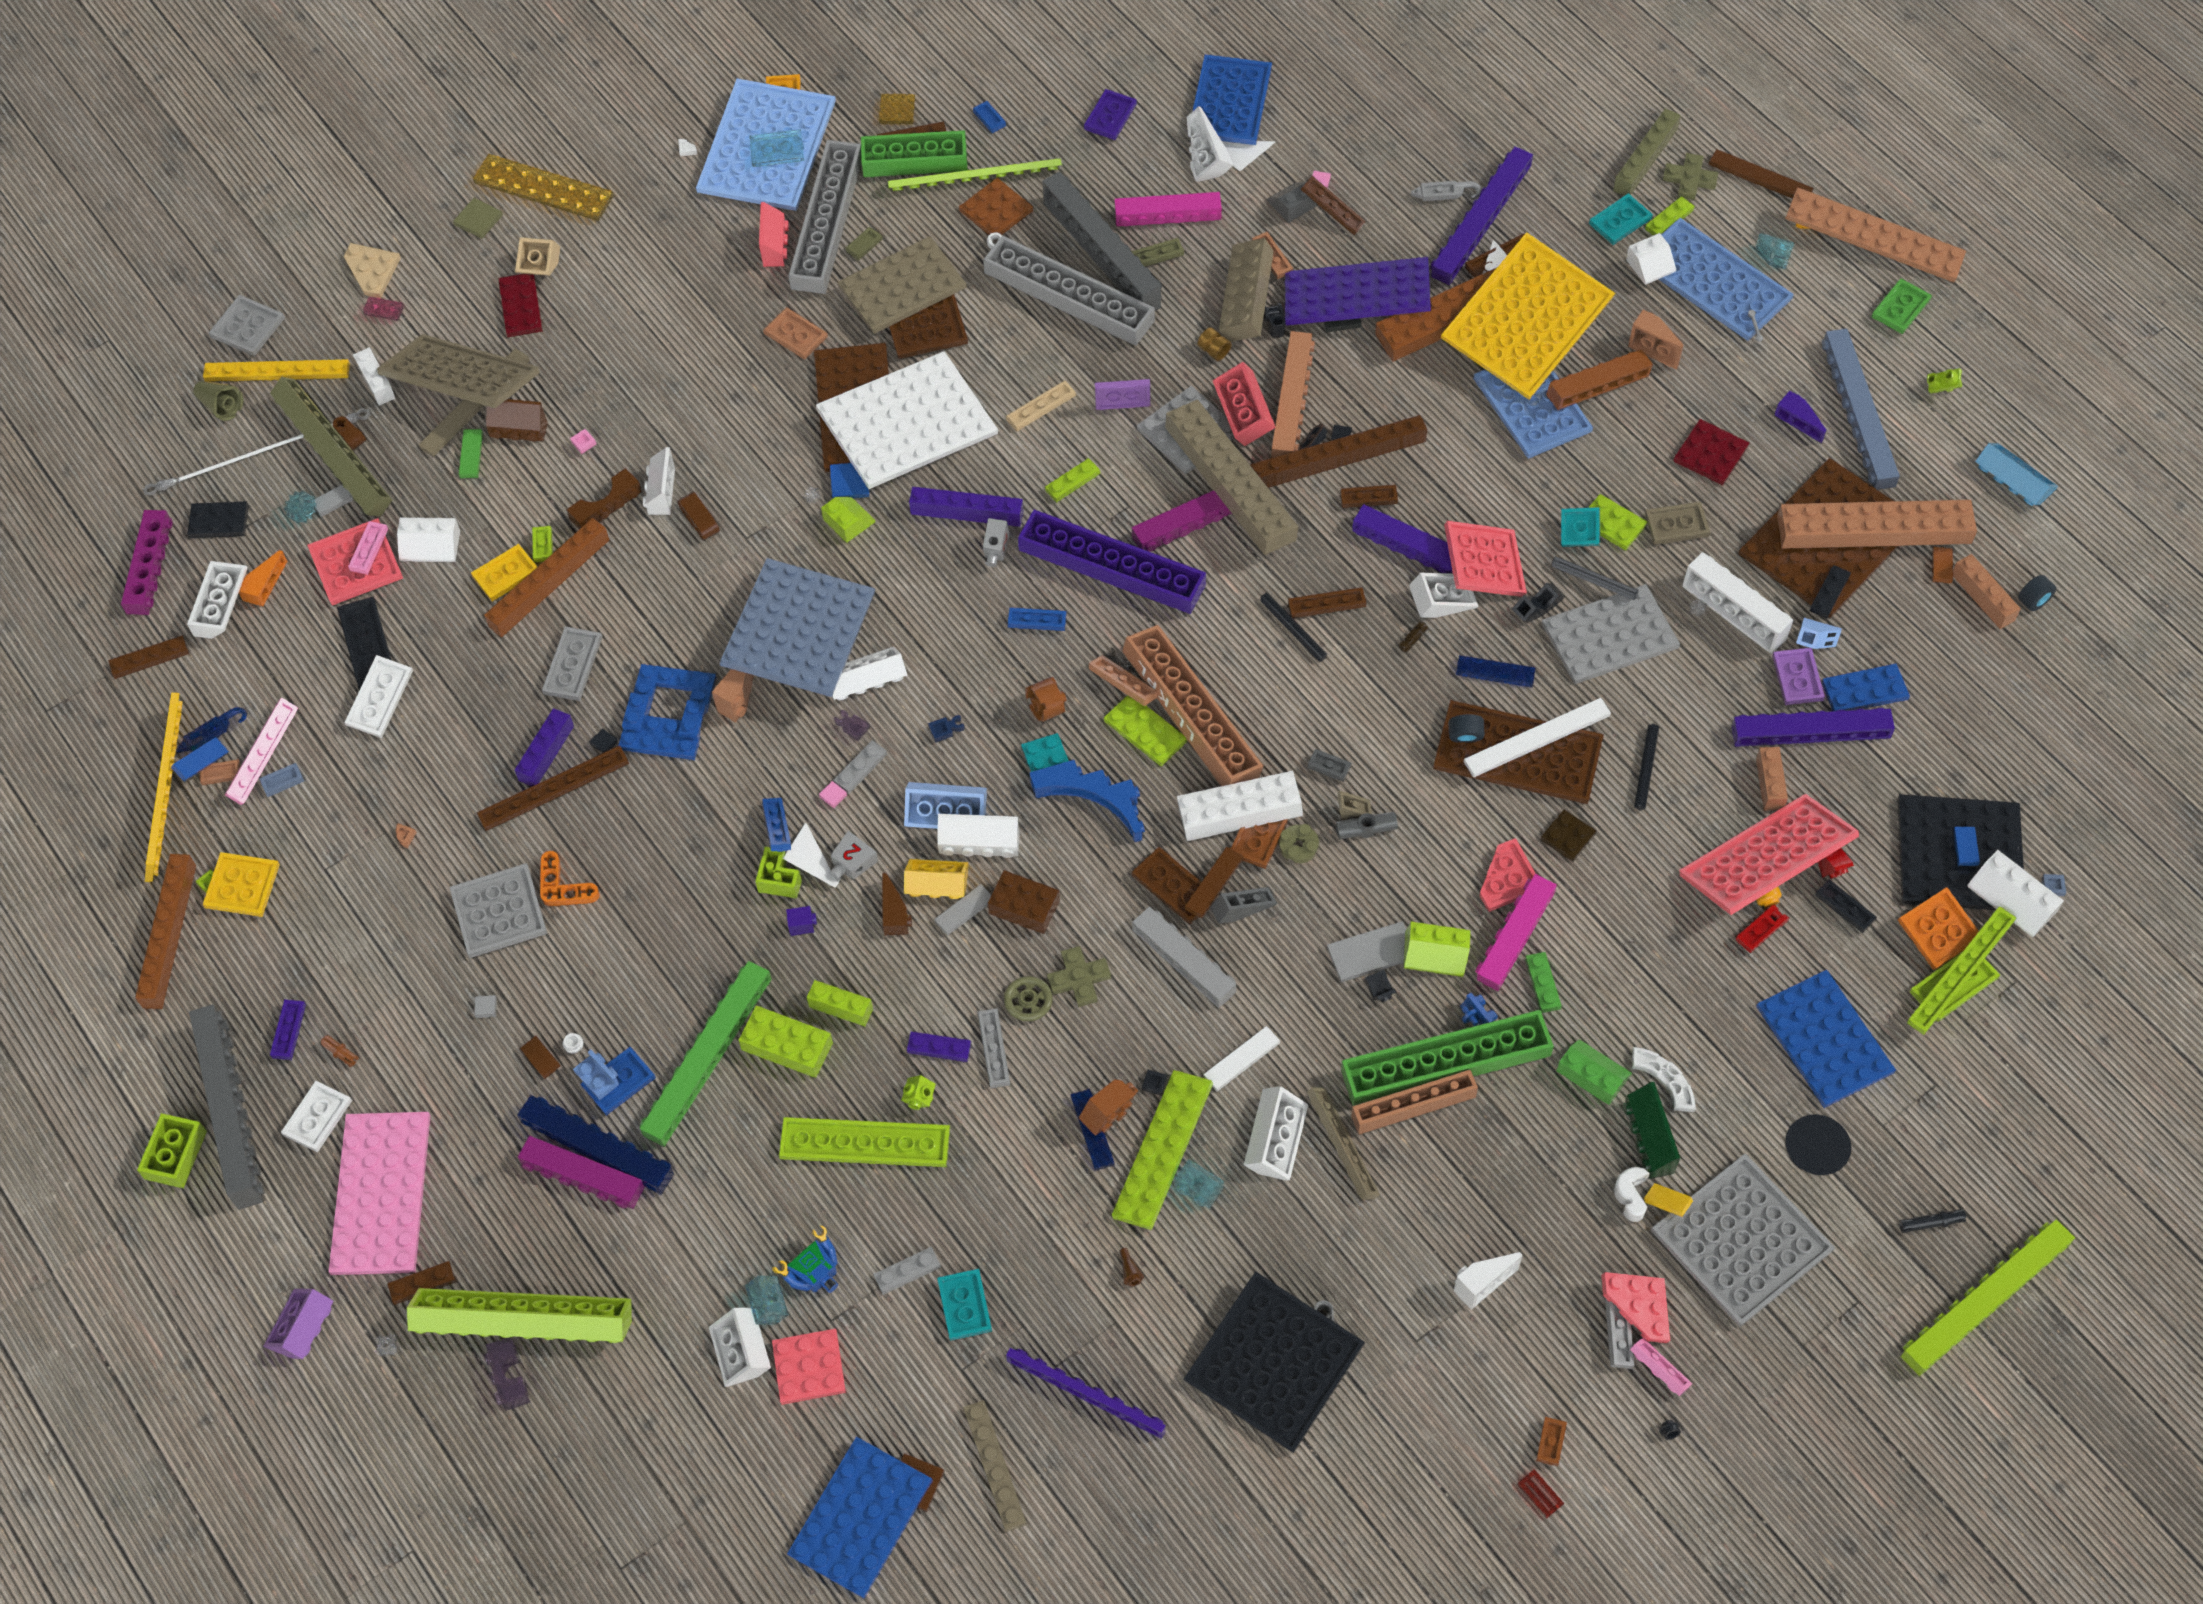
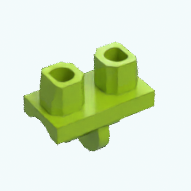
M1960 368L1948 369L1944 372L1928 374V392L1930 394L1941 391L1951 392L1955 388L1962 387V370Z

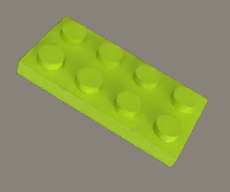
M1128 695L1104 717L1106 724L1161 767L1187 743V739L1181 732L1148 706H1143Z
M1961 953L1911 988L1910 993L1920 1004ZM1986 959L1938 1017L1937 1022L1999 979L2000 974Z

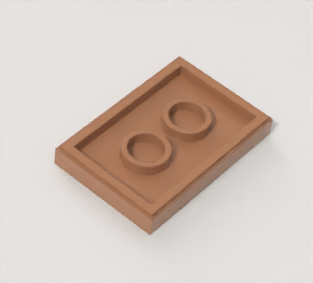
M787 307L763 330L765 335L804 360L828 337L827 332Z

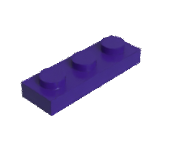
M284 999L270 1052L272 1059L292 1060L306 1008L304 1001Z
M911 1031L907 1053L968 1062L972 1043L971 1040Z

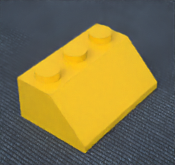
M909 859L904 871V894H909L911 897L929 895L931 898L949 896L951 899H960L964 897L966 892L969 862Z

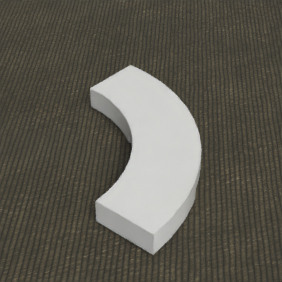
M1633 1047L1632 1069L1651 1074L1666 1087L1672 1099L1673 1111L1695 1112L1693 1091L1678 1067L1660 1057L1658 1053Z

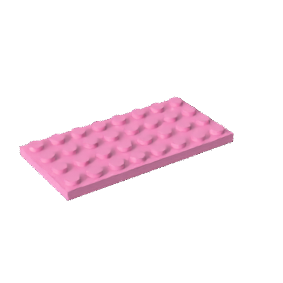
M429 1112L346 1114L329 1264L330 1275L416 1273L431 1116Z

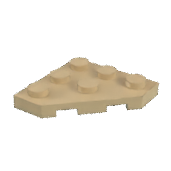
M350 243L344 255V259L364 295L376 298L382 297L401 259L399 253Z

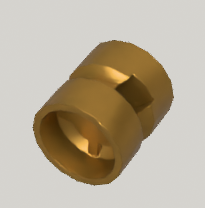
M1211 327L1201 334L1197 342L1198 347L1208 352L1209 356L1216 361L1225 358L1232 347V343Z

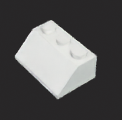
M666 447L650 458V465H647L646 468L648 481H645V492L647 494L643 497V506L647 508L648 515L671 514L675 466L670 447Z
M400 518L397 532L399 561L455 562L460 529L456 518Z
M733 1308L709 1326L725 1387L757 1378L771 1368L754 1308Z

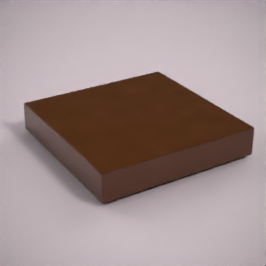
M904 1453L901 1462L933 1480L917 1506L918 1509L928 1512L945 1470Z

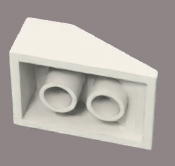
M1420 573L1409 585L1420 617L1437 618L1478 607L1473 591L1456 589L1453 574Z
M1518 1252L1476 1262L1468 1268L1464 1266L1456 1274L1457 1279L1455 1280L1454 1292L1472 1310L1518 1271L1523 1255Z

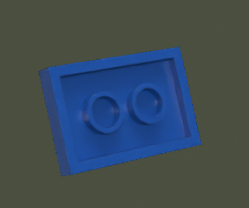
M629 1047L606 1064L608 1068L611 1066L618 1074L616 1078L619 1085L599 1100L583 1082L581 1086L607 1116L656 1079V1076L637 1053Z

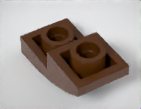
M536 1035L520 1048L544 1079L561 1066Z

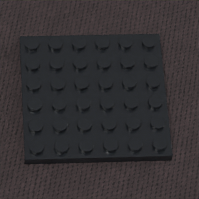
M1899 794L1897 800L1901 904L1920 905L1947 887L1962 908L1996 911L1997 909L1967 886L1985 862L1997 850L2024 870L2020 803ZM1954 827H1975L1980 860L1978 866H1958L1953 833Z
M1255 1271L1183 1380L1294 1454L1360 1353L1365 1342Z

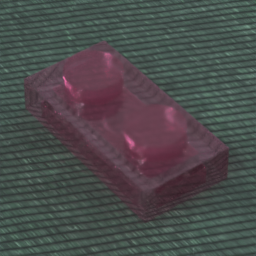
M369 297L363 312L364 315L398 321L404 305L402 302Z

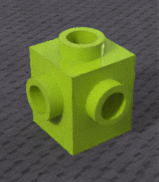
M922 1075L909 1077L903 1088L901 1101L907 1103L908 1107L915 1110L929 1107L936 1084Z

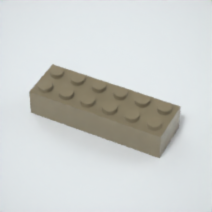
M1265 238L1232 246L1219 331L1230 342L1261 336L1274 252Z

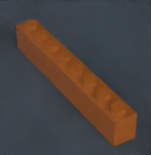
M594 518L587 522L484 615L488 627L500 637L509 632L609 541L606 528Z
M170 854L135 996L140 1006L145 1009H163L196 870L195 862L187 854Z

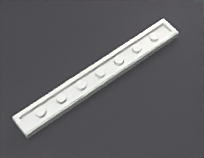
M1599 698L1465 758L1464 764L1474 778L1609 717L1611 712L1603 700Z

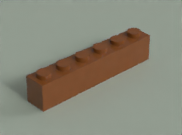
M1642 349L1635 352L1632 351L1627 355L1615 357L1608 362L1599 363L1597 366L1585 368L1578 373L1569 374L1559 380H1553L1549 384L1546 395L1556 409L1560 410L1649 377L1653 364Z

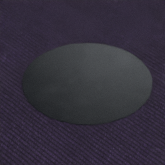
M1817 1114L1803 1116L1790 1126L1786 1135V1149L1790 1158L1799 1168L1814 1175L1833 1174L1841 1170L1850 1158L1852 1148L1849 1135L1841 1124L1830 1117Z

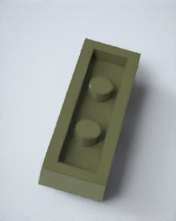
M1178 238L1131 251L1134 256L1139 257L1144 267L1184 255V249Z

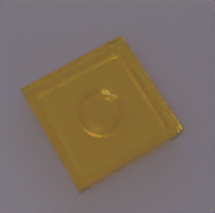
M881 94L879 124H914L915 94Z

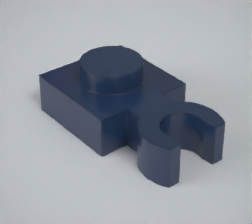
M960 715L954 716L951 721L944 717L928 723L935 743L953 737L952 731L961 732L965 729L964 723L956 724L961 721Z

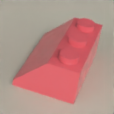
M761 202L759 247L763 267L784 266L785 259H788V250L785 248V245H788V234H786V231H789V222L785 220L783 212L765 202Z

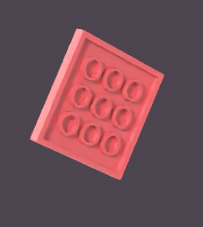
M378 518L371 520V522L380 523ZM368 522L307 545L332 606L403 579L386 535L368 575L349 570L348 566Z
M1447 521L1444 524L1456 589L1518 597L1526 595L1527 591L1514 530Z

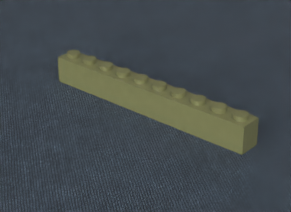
M281 377L270 392L275 399V403L293 421L294 426L304 435V439L314 447L313 450L322 457L323 462L333 471V475L343 483V487L351 493L353 500L363 508V512L368 516L381 517L392 502L391 497L296 380Z

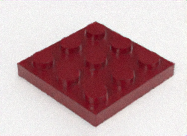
M1700 419L1675 455L1673 462L1723 486L1748 449L1750 442Z

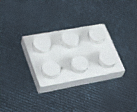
M315 1081L281 1133L283 1136L318 1153L352 1102V1099Z

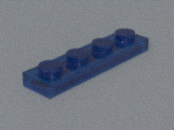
M1459 655L1456 675L1533 688L1536 667Z

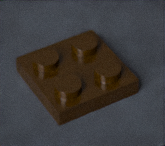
M1564 809L1541 836V841L1574 862L1596 835L1597 830Z

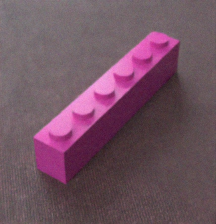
M1220 192L1115 199L1116 227L1221 220L1222 216Z
M1537 874L1532 879L1529 878L1523 888L1525 890L1524 894L1517 897L1513 913L1509 911L1504 920L1506 925L1503 929L1499 928L1495 935V944H1490L1485 953V956H1487L1485 961H1480L1476 968L1477 981L1496 991L1500 990L1554 896L1557 884Z

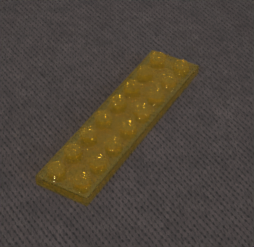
M492 154L487 155L473 177L475 184L596 221L600 220L614 197L613 191Z

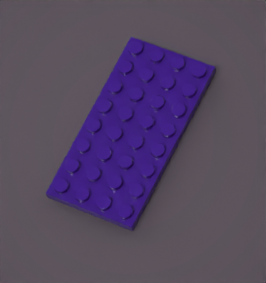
M1428 257L1293 270L1285 274L1286 326L1431 311Z

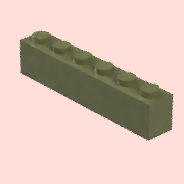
M1666 108L1616 176L1614 192L1623 196L1628 193L1631 195L1678 130L1680 114Z

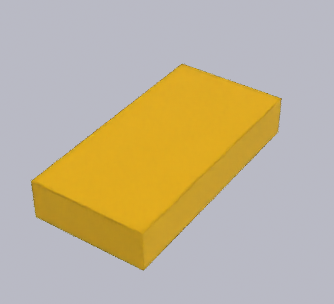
M1656 1183L1653 1184L1644 1197L1645 1203L1683 1217L1693 1202L1692 1197Z

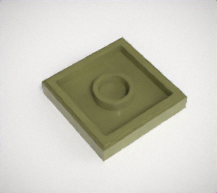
M473 198L454 219L453 223L455 226L483 239L503 216L501 210Z

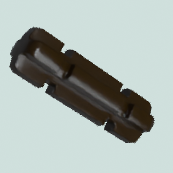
M1418 622L1415 628L1399 644L1402 652L1407 653L1421 638V633L1424 634L1428 630L1425 622Z

